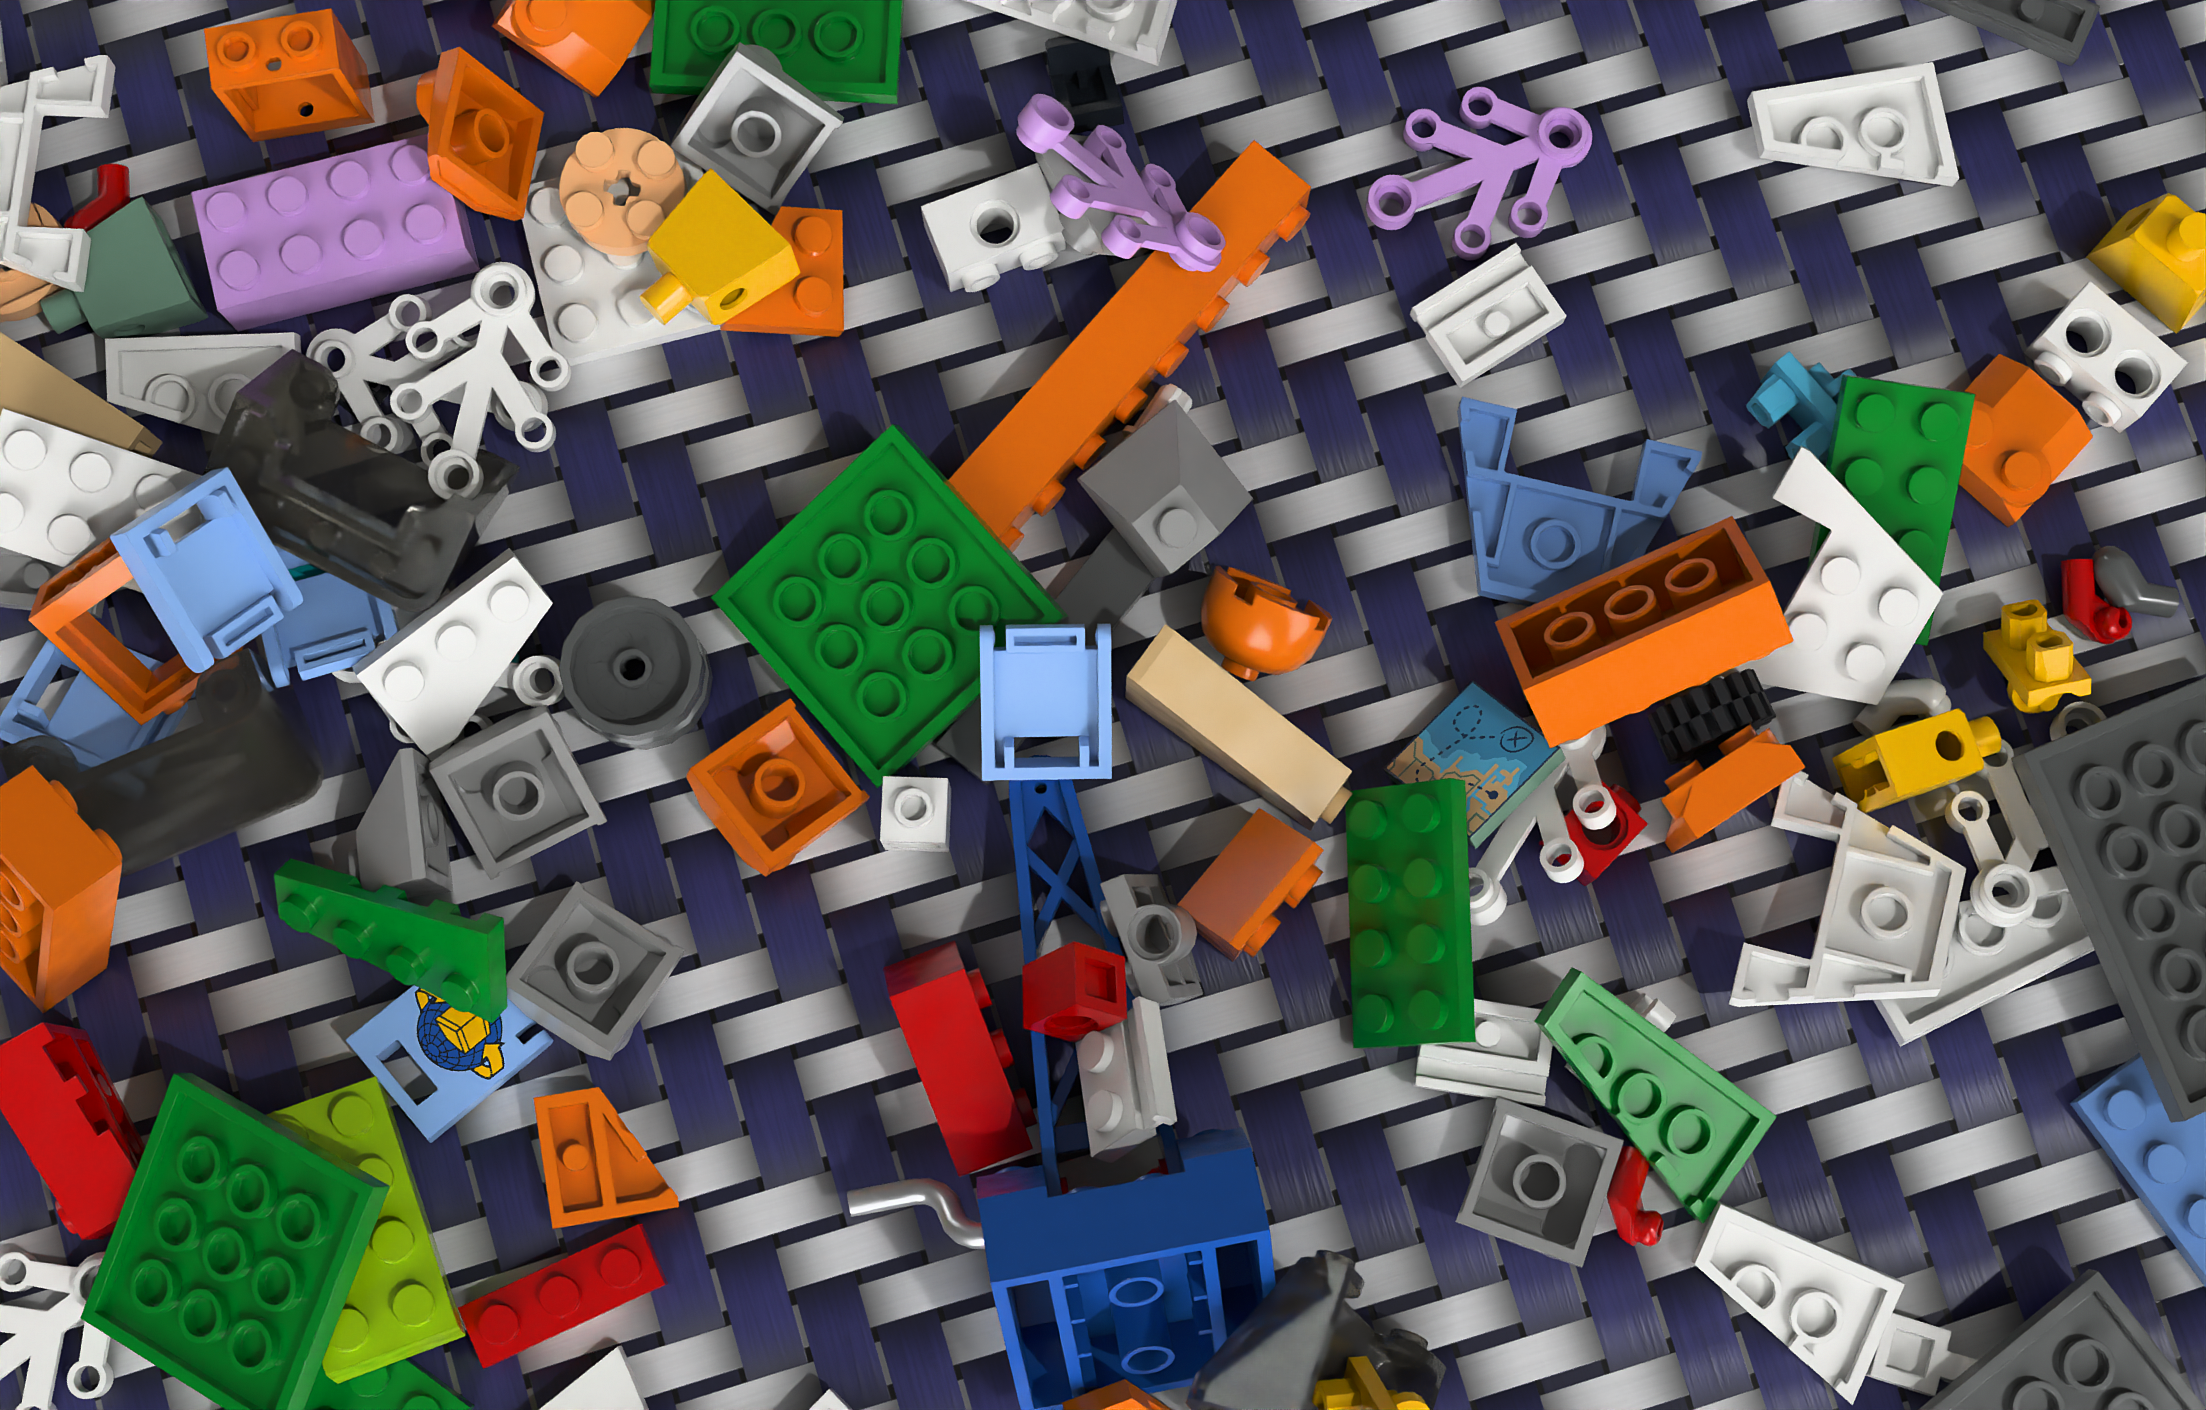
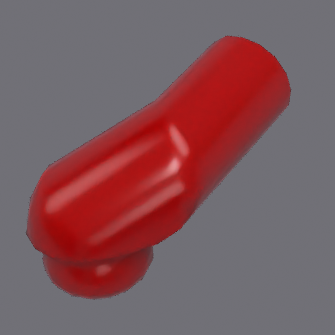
M104 164L97 167L98 197L78 210L75 215L69 217L64 224V228L84 229L87 233L129 204V168L120 164Z
M2071 559L2061 561L2062 607L2066 620L2093 642L2111 644L2116 640L2124 639L2132 629V618L2124 607L2116 608L2111 606L2095 594L2094 560Z
M1623 1146L1607 1191L1608 1204L1619 1237L1632 1246L1639 1242L1651 1247L1660 1241L1664 1221L1657 1211L1644 1210L1641 1194L1650 1164L1636 1147Z

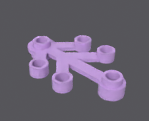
M1474 87L1468 90L1463 97L1459 110L1460 117L1465 125L1473 129H1483L1493 123L1524 137L1521 140L1503 146L1441 121L1440 117L1432 110L1418 109L1408 116L1405 123L1403 136L1407 145L1416 151H1428L1436 147L1468 161L1412 183L1399 175H1386L1379 178L1371 186L1367 197L1366 211L1368 217L1376 226L1382 229L1397 230L1406 226L1411 221L1416 209L1481 184L1467 219L1458 224L1452 238L1453 250L1460 258L1469 261L1477 260L1486 253L1490 245L1491 231L1489 228L1513 171L1537 162L1526 196L1519 198L1513 204L1508 217L1509 227L1514 234L1522 238L1535 237L1543 230L1548 219L1546 205L1561 169L1579 164L1586 157L1591 147L1592 131L1590 125L1579 112L1571 108L1555 107L1538 115L1498 99L1496 94L1486 87ZM1474 100H1481L1488 105L1490 112L1483 116L1475 115L1470 111L1468 104ZM1418 122L1427 123L1432 127L1434 134L1428 138L1418 137L1414 134L1412 126ZM1555 132L1564 133L1568 136L1570 145L1566 148L1555 147L1551 143L1549 135ZM1385 199H1394L1400 204L1402 211L1396 215H1387L1380 209L1379 203ZM1522 209H1531L1538 215L1539 222L1535 225H1525L1519 220L1517 212ZM1466 231L1478 233L1482 238V245L1476 248L1467 247L1461 241V234Z
M1035 94L1032 96L1018 115L1019 125L1016 128V134L1020 141L1032 151L1041 154L1046 153L1049 149H1054L1097 183H1087L1076 176L1064 175L1050 193V200L1057 210L1073 219L1081 218L1085 211L1091 207L1140 217L1150 225L1138 224L1125 215H1116L1101 233L1105 246L1121 258L1130 259L1140 247L1168 252L1175 263L1188 271L1211 272L1221 262V251L1226 244L1222 232L1212 221L1203 215L1187 212L1175 190V181L1167 171L1155 164H1147L1138 175L1126 153L1127 146L1123 138L1116 131L1104 125H1098L1082 146L1069 136V133L1074 128V121L1070 112L1060 102L1048 95Z

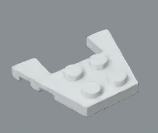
M107 55L85 58L84 66L57 72L54 67L30 72L29 80L0 87V264L74 292H84L91 238L84 229L27 227L43 117L108 118L116 67Z
M1801 445L1774 491L1772 498L1831 530L1783 611L1794 641L1775 649L1764 658L1750 660L1717 676L1726 677L1737 671L1754 669L1761 684L1878 705L1939 603L1943 592L1860 505L1854 496L1829 472L1820 460L1809 449Z
M1799 771L1780 784L1771 826L1834 841L1837 844L1811 959L1744 943L1738 961L1729 1005L1746 1007L1936 997L1942 986L1966 868L1896 826L1892 825L1891 828H1888L1858 810L1857 803L1838 792L1835 795L1827 792L1807 780L1808 774Z

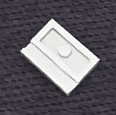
M1517 243L1412 307L1410 316L1414 322L1417 321L1426 334L1425 338L1459 388L1555 329L1566 318V314L1532 265L1529 267L1520 254L1521 249Z
M1140 996L1132 1000L1133 1008L1127 1011L1126 1020L1100 1032L1091 1031L1082 1040L1075 1042L1091 1157L1108 1163H1113L1155 1136L1156 1127L1162 1123L1171 1126L1177 1122L1159 1003Z
M1474 999L1476 1042L1418 1046L1413 1086L1497 1100V1097H1501L1515 1103L1539 1107L1545 1106V1088L1547 1077L1549 1076L1553 1044L1534 1022L1542 1010Z

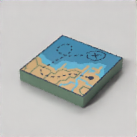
M1472 680L1384 767V770L1388 777L1397 785L1446 778L1465 780L1468 843L1476 849L1566 757L1561 747L1557 745L1550 748L1544 734Z

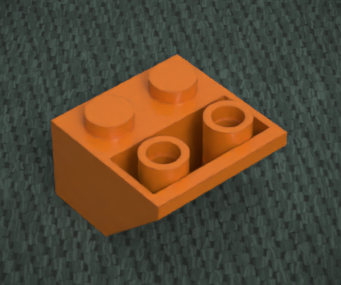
M1258 808L1177 905L1190 913L1195 921L1197 932L1232 962L1242 951H1245L1253 958L1281 924L1273 916L1275 911L1284 901L1294 909L1322 875L1323 871L1315 866V863L1324 850L1311 839L1261 808Z

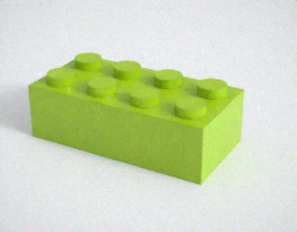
M374 1076L267 1114L266 1116L390 1186L323 1358L322 1365L326 1376L339 1384L465 1337V1330L387 1092L378 1078Z

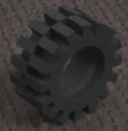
M1745 669L1741 672L1731 673L1723 679L1721 677L1715 679L1703 687L1699 686L1690 690V693L1684 696H1678L1671 700V703L1656 709V712L1651 713L1647 719L1668 764L1675 765L1677 763H1684L1692 758L1701 757L1709 751L1718 750V745L1750 724L1757 731L1761 726L1767 725L1772 719L1776 718V714L1754 669Z

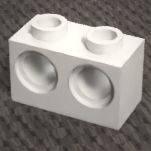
M2091 281L2069 300L2024 351L2034 361V367L2041 377L2053 385L2064 386L2083 402L2082 407L2091 419L2102 426L2113 427L2119 433L2141 418L2188 364L2186 360ZM2066 331L2076 332L2084 338L2087 344V353L2078 352L2069 345ZM2115 371L2126 373L2132 378L2136 387L2135 394L2127 393L2118 386L2115 379Z

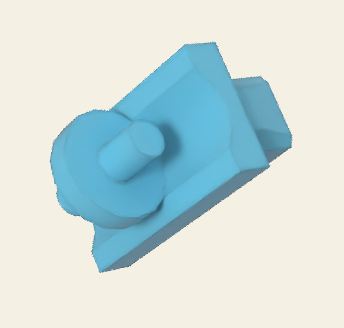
M1789 351L1776 361L1760 381L1762 383L1761 387L1750 399L1746 407L1756 420L1768 429L1788 413L1804 430L1785 447L1788 456L1793 460L1802 445L1809 449L1824 464L1827 462L1842 375L1856 376V374L1851 369H1848L1834 379L1820 362L1807 371Z

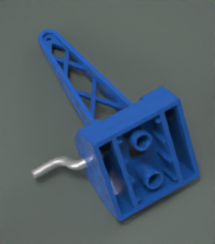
M1033 755V756H1030V757H1051V756H1048V755ZM1072 779L1009 780V801L1024 965L1038 959V951L1061 900L1102 939L1105 951L1123 956L1118 937L1115 938L1110 934L1101 914L1100 902L1105 900L1100 886L1102 882ZM1040 785L1045 786L1047 788L1046 792L1043 794H1039L1035 791V789ZM1044 810L1074 838L1057 875L1028 847ZM1079 860L1093 910L1068 886ZM1030 869L1051 889L1036 923ZM1126 982L1127 1011L1133 1008L1132 1000L1135 997ZM1031 1031L1043 1165L1029 1168L1019 1166L1007 1167L995 1174L977 1177V1201L981 1222L972 1221L966 1216L959 1196L945 1183L930 1178L908 1179L847 1191L851 1217L925 1204L936 1210L945 1233L956 1243L972 1249H985L990 1284L1021 1410H1064L1062 1402L1124 1379L1150 1394L1284 1368L1270 1227L1252 1148L1243 1128L1224 1131L1220 1129H1207L1198 1132L1192 1137L1176 1139L1172 1125L1162 1123L1156 1127V1135L1152 1137H1157L1163 1157L1158 1159V1167L1151 1169L1146 1175L1137 1178L1133 1182L1101 1188L1083 1186L1069 1191L1067 1178H1060L1058 1156L1090 1150L1086 1121L1056 1127L1079 1075L1077 1051L1075 1047L1052 1098L1046 1034Z

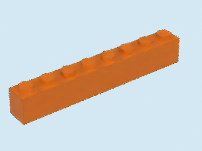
M1255 140L1250 143L1189 211L1208 218L1222 232L1226 244L1221 251L1222 258L1217 267L1211 272L1188 271L1175 263L1168 252L1154 250L948 480L1012 553L1024 538L1020 528L1035 512L1043 517L1056 505L1066 490L1061 482L1076 466L1084 471L1097 459L1107 444V441L1102 436L1117 420L1126 424L1138 413L1148 398V395L1143 390L1158 374L1167 378L1178 368L1189 352V349L1184 344L1199 328L1205 333L1209 332L1229 308L1230 303L1225 298L1239 283H1242L1245 287L1250 286L1270 261V258L1265 253L1280 237L1286 242L1290 241L1308 220L1310 212L1306 210L1311 186Z

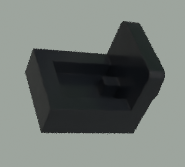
M1070 36L1048 39L1045 42L1051 89L1054 99L1060 102L1072 115L1074 128L1069 134L1093 131L1098 125L1111 127L1124 124L1123 107L1110 63L1109 49Z

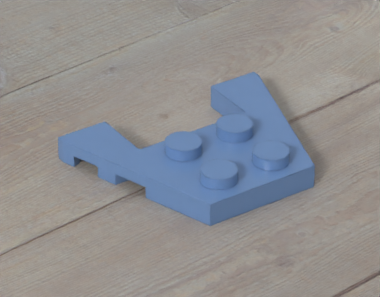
M1462 397L1459 402L1457 415L1478 595L1530 607L1643 556L1688 479L1701 461L1702 451L1646 439L1641 449L1631 501L1506 473L1504 468L1517 409Z

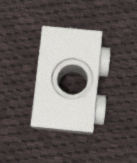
M1038 163L921 206L925 230L950 292L965 288L966 292L985 289L995 284L1000 279L999 274L1020 266H1023L1024 270L1041 268L1057 259V252L1066 249V242L1062 235L1064 227L1059 220V213L1050 200V191ZM991 224H1003L1013 232L1009 239L998 244L986 242L980 237L982 230Z

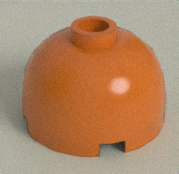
M1221 566L1215 567L1206 587L1200 608L1201 627L1209 645L1225 656L1221 667L1238 677L1250 681H1256L1259 672L1281 675L1299 669L1313 657L1322 643L1333 618L1329 612L1308 600L1304 611L1296 607L1298 602L1290 596L1291 590L1277 583L1237 568L1229 567L1226 572Z

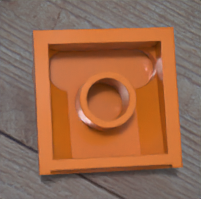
M507 0L491 27L592 97L597 98L621 69L651 20L655 11V0Z
M461 47L442 52L438 68L422 74L416 88L418 110L429 124L427 158L431 179L474 211L513 221L523 219L544 112Z
M1998 354L1964 390L1976 395L1959 485L2009 528L2016 523L2036 500L2045 494L2051 483L2088 444L2093 435L2078 409L2028 366Z
M791 698L689 768L686 776L700 807L741 859L765 877L774 871L788 866L796 854L867 802L870 797L865 790L861 791L797 712L795 709L796 704Z
M1750 724L1718 745V748L1725 757L1706 770L1703 769L1698 760H1695L1664 782L1671 793L1660 800L1672 816L1665 840L1669 850L1673 853L1695 841L1804 769L1805 765L1791 745L1780 744L1770 728L1758 735Z

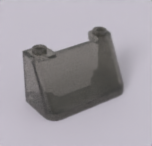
M291 349L237 391L203 475L211 470L228 467L273 545L399 609L418 612L432 607L446 591L504 502L521 467L493 452L478 449L476 462L481 466L484 476L480 492L472 500L455 492L445 501L431 488L427 470L332 422L331 420L340 398L338 381L332 372L321 363ZM465 468L452 470L447 479L449 487L454 490L465 487L469 481V473Z
M249 648L224 659L214 662V665L202 672L198 678L195 694L204 722L81 772L76 756L70 747L55 737L45 735L29 737L0 749V759L8 781L33 765L48 782L53 779L57 780L70 792L77 804V814L92 831L97 828L104 830L120 849L123 857L120 878L305 803L314 797L322 786L324 769L291 680L290 685L277 688L272 679L268 661Z
M1317 1250L1315 1257H1301L1196 1373L1185 1403L1191 1410H1318L1319 1408L1312 1403L1317 1381L1343 1379L1348 1357L1367 1356L1387 1390H1395L1397 1393L1415 1392L1422 1396L1429 1410H1433L1447 1367L1432 1352L1427 1350L1428 1341L1416 1333L1397 1328L1391 1329L1389 1335L1376 1333L1344 1300L1345 1298H1358L1361 1295L1365 1282L1355 1270L1356 1264L1348 1257L1329 1250Z

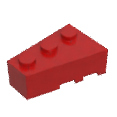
M955 940L884 967L883 971L889 998L958 1176H964L1033 1149L1026 1128L1036 1125L1038 1122L1025 1088L1011 1090L1004 1069L1015 1065L1002 1028L989 1032L981 1009L993 1004L979 968L969 972L966 971Z
M42 1022L0 1045V1110L28 1153L33 1165L55 1196V1207L64 1226L72 1234L78 1233L82 1240L104 1239L114 1231L145 1150V1145L87 1031Z

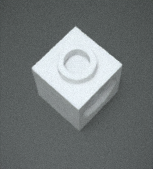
M883 776L880 841L884 849L949 852L951 786L948 778Z

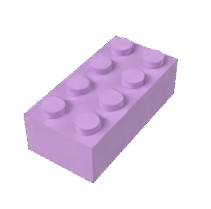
M428 133L191 192L217 310L237 331H242L480 271L464 203L431 179L427 158Z

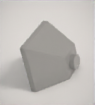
M1176 400L1171 401L1077 478V481L1154 578L1173 574L1219 536L1253 499Z
M414 748L398 750L356 830L357 849L349 851L350 875L358 879L365 890L377 892L383 885H388L405 890L407 898L453 892L443 794L429 771L431 760Z

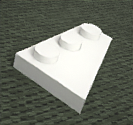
M1933 62L1752 91L1747 99L1759 158L1951 187L1959 180Z
M290 332L105 339L107 402L305 460L301 339L299 334Z
M508 548L352 667L358 679L432 762L449 749L553 603L543 588L511 549Z
M1718 1201L1692 1257V1262L1853 1405L1905 1284L1886 1273Z

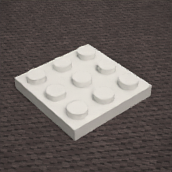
M672 149L686 179L689 192L703 176V168ZM560 177L530 184L522 222L552 348L554 351L562 354L570 366L720 330V325L711 324L691 303L667 324H661L648 311L639 298L645 290L662 277L655 266L649 250L632 256H617L592 248L572 228L565 214L559 196ZM623 178L617 184H612L608 192L613 194L615 205L623 206L626 204L628 196L639 195L640 188L633 186L630 178ZM556 361L558 367L562 369L561 364Z

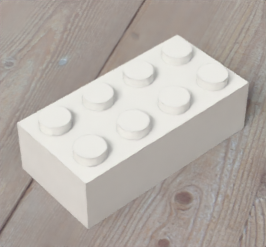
M3 408L0 415V547L66 568L108 539L111 534L202 476ZM242 490L254 513L257 514L262 496ZM194 504L159 528L166 529L175 542L206 522V519L197 504ZM134 578L123 585V587L143 593Z

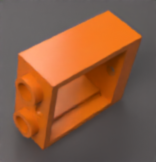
M331 8L204 29L211 88L252 142L375 123L367 65ZM282 62L279 69L268 70L269 63ZM304 106H313V113L310 116L304 117L301 115V109Z
M108 538L39 587L28 620L142 726L162 711L169 715L179 710L191 698L194 690L211 678L215 681H220L229 676L243 660V646L224 659L214 658V665L202 673L193 672L185 664L180 654H177L151 672L87 611L134 578L113 542Z

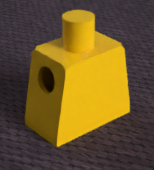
M710 168L649 238L647 248L662 277L645 290L639 298L648 311L663 325L667 324L690 303L711 324L721 325L793 280L801 272L790 243Z
M2167 193L2127 211L2086 256L2087 259L2176 334L2206 302V214L2195 212L2176 195Z
M1958 708L1874 735L1833 757L1832 760L1847 798L1858 804V810L1867 814L1947 786L1983 770L1984 761L1982 758L1998 753L2001 750V736L1996 724L1990 717L1983 716L1968 722L1965 713Z

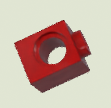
M1601 780L1603 787L1609 791L1616 805V816L1610 823L1611 839L1608 844H1595L1585 836L1582 824L1573 806L1564 815L1570 839L1576 844L1584 860L1583 870L1576 878L1584 886L1596 880L1648 825L1638 815L1642 810L1638 801L1623 787L1615 783L1608 787ZM1595 801L1590 803L1586 807L1585 812L1594 813L1599 811L1603 807L1604 802ZM1541 839L1538 843L1543 847L1544 843L1543 839ZM1562 854L1555 859L1563 866L1569 862L1572 855Z
M1073 941L1022 966L1024 1029L1075 1043L1082 1040L1091 1031L1100 1032L1127 1019L1125 956Z

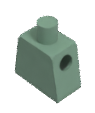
M143 197L133 200L87 232L91 238L84 292H74L65 288L40 300L42 310L56 333H63L88 321L93 331L104 341L105 339L149 337L208 318V314L161 216Z

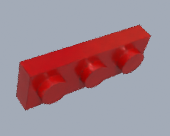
M638 1224L460 1306L458 1311L482 1368L485 1369L667 1285L668 1282L643 1224Z

